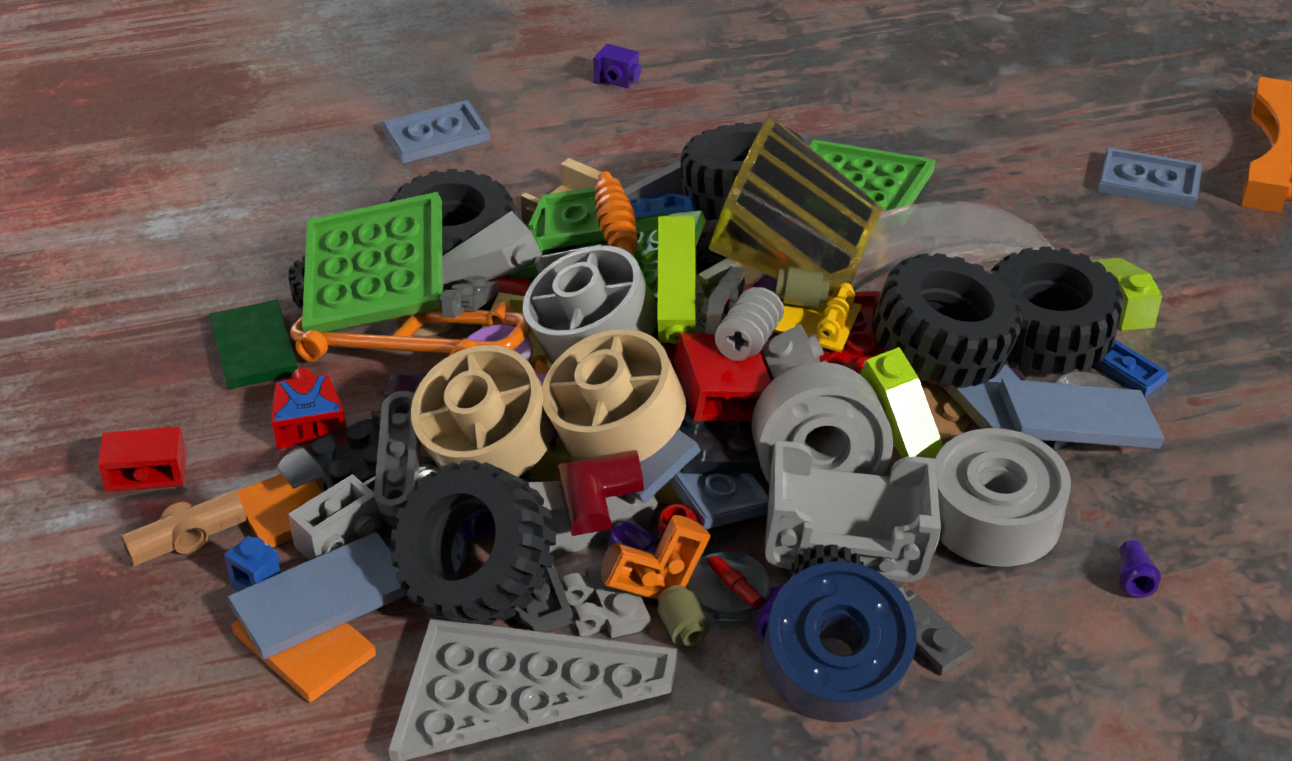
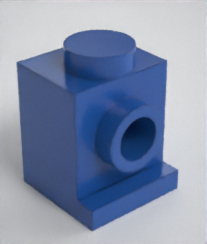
M247 536L224 554L231 586L237 591L282 573L279 567V555L273 547L264 543L258 537Z

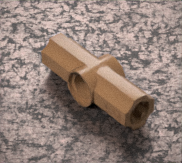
M233 490L195 506L187 502L174 503L163 511L160 520L121 535V540L132 566H137L174 550L181 554L194 553L206 544L208 536L245 522L247 517L238 494Z

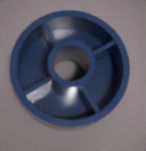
M841 561L825 562L808 567L793 576L782 587L772 605L763 643V657L767 674L781 697L805 715L829 722H849L865 718L884 707L899 689L916 649L917 631L915 618L908 601L896 585L881 573L869 567ZM828 638L842 640L851 648L853 653L844 656L835 655L829 652L821 641Z

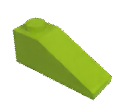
M1121 257L1090 260L1092 262L1098 261L1104 265L1106 273L1111 272L1122 289V301L1124 304L1118 325L1120 330L1155 328L1162 294L1151 274Z
M900 347L867 359L860 375L869 382L877 394L890 423L893 444L902 458L917 456L936 459L943 444L920 380Z

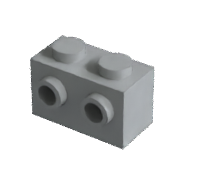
M353 474L288 514L294 547L309 561L370 535L381 528L379 508L374 492Z

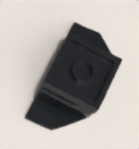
M381 410L372 411V419L362 420L303 446L295 443L277 466L278 471L293 489L314 480L322 492L352 474L362 483L376 475Z

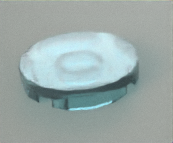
M722 551L709 554L698 561L689 579V590L695 594L702 609L709 612V617L720 621L735 622L750 618L757 613V610H753L736 593H732L713 572L706 561L711 556L721 557L733 569L741 572L746 577L747 582L764 597L765 601L763 604L767 601L769 576L764 566L755 558L740 552Z

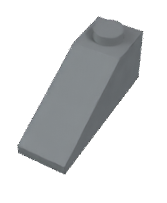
M511 211L443 255V292L445 290H452V286L463 283L466 277L483 276L485 281L514 274L534 261L542 253L531 231Z

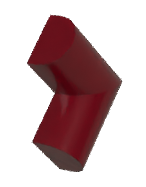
M637 450L559 464L557 468L572 536L612 529L606 498L644 491L642 468Z

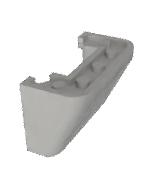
M775 440L772 454L765 555L769 563L776 567L791 569L792 562L795 563V557L798 554L803 556V550L810 547L813 552H816V545L821 544L824 545V550H830V545L834 544L838 545V551L840 552L844 547L851 549V555L857 553L860 556V562L863 561L866 567L881 573L888 579H893L897 582H914L926 575L941 530L936 461L934 458L917 456L901 458L894 463L890 476L887 477L812 468V453L808 447L796 442Z

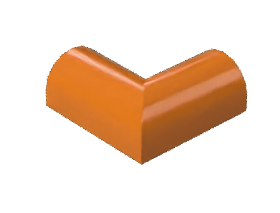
M675 515L671 518L654 554L619 543H613L606 551L602 561V580L606 586L658 600L659 595L671 586L682 585L686 587L711 536L699 523L689 518Z

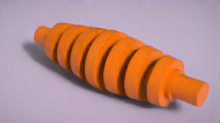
M601 172L598 175L599 182L595 186L598 226L608 246L619 247L633 255L638 248L633 207L621 183L617 179L612 178L610 172Z

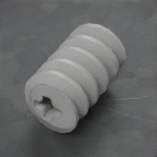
M753 287L745 290L729 310L727 316L722 320V323L717 327L715 343L719 351L735 362L757 355L783 317L784 307L782 301L771 290L762 287Z

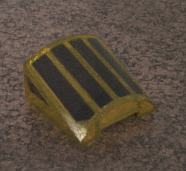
M769 115L757 134L728 194L709 249L778 279L779 269L788 270L789 267L824 272L823 280L830 281L828 295L832 296L837 285L842 283H849L851 285L881 216L883 206L862 191L773 116Z

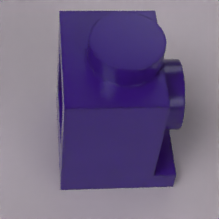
M606 43L593 58L595 84L605 82L629 89L640 77L641 65L639 64L638 51Z

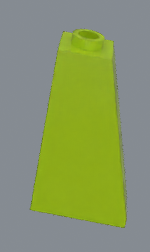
M658 216L657 322L659 343L678 344L680 333H696L695 216Z

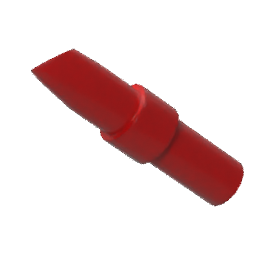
M711 556L706 559L707 564L722 580V583L732 593H736L753 610H757L763 605L764 597L747 582L746 577L741 572L733 569L719 556Z

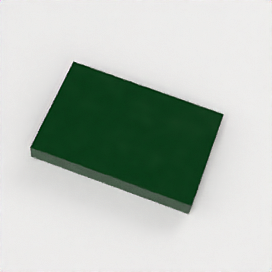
M278 299L209 314L227 390L289 377L298 369Z

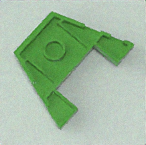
M595 187L542 195L528 224L541 253L546 249H562L572 245L595 244L605 241L597 222ZM639 243L637 250L633 253L637 261L643 260ZM535 260L514 274H510V277L527 278L538 276Z

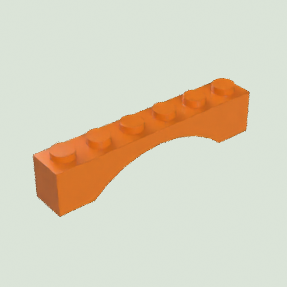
M1259 76L1252 103L1251 119L1266 133L1272 149L1262 157L1250 162L1243 188L1242 207L1282 213L1284 202H1291L1292 81Z

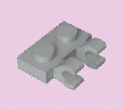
M602 565L586 568V577L580 573H572L563 577V582L567 589L564 592L570 607L576 606L575 611L579 620L575 621V626L579 636H589L607 629L610 637L615 638L650 629L651 618L641 595L606 586L601 577ZM590 600H595L597 606H596L594 603H584V602L590 601Z

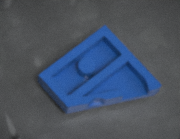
M660 193L629 200L635 213V219L696 210L695 197L687 195Z

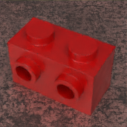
M181 427L103 432L98 467L105 492L183 486L187 452Z

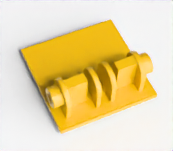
M842 283L834 288L832 296L828 295L826 303L819 302L818 309L783 303V317L773 332L781 334L801 324L808 337L813 334L816 335L822 348L841 353L862 305L854 303L855 292L852 285Z

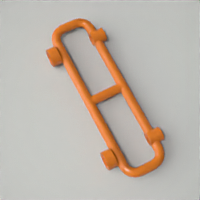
M501 302L492 311H464L456 318H442L441 314L443 312L440 308L387 319L406 321L392 336L317 332L315 330L304 332L301 317L291 327L290 337L296 342V349L299 355L307 361L315 362L327 352L328 346L446 353L450 355L466 348L481 345L502 346L514 350L530 334L531 328L525 320L523 313L516 312L511 304ZM425 322L489 326L510 325L515 327L506 338L497 341L411 337Z

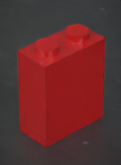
M680 333L674 365L693 421H752L755 405L762 392L771 383L760 352L755 356L735 362L719 351L715 343V335Z

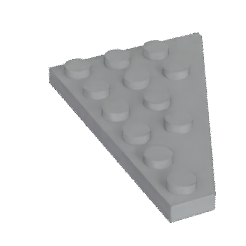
M430 618L388 750L390 761H405L671 693L677 663V649Z

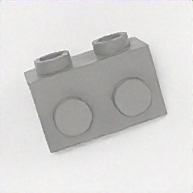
M801 324L767 340L762 348L774 379L794 367L821 362L819 357L825 354L816 335L813 334L808 337Z

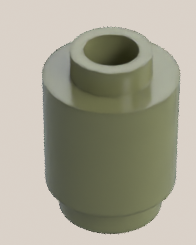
M789 267L788 270L779 269L775 294L780 299H783V303L818 309L819 302H827L830 281L823 280L824 272Z
M674 585L665 589L659 595L658 614L672 641L682 647H691L701 643L709 633L711 624L695 594L685 586Z

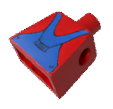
M300 368L292 373L291 379L276 383L271 422L277 450L290 448L295 443L302 446L346 428L342 404L328 375L320 374L313 376L309 369Z

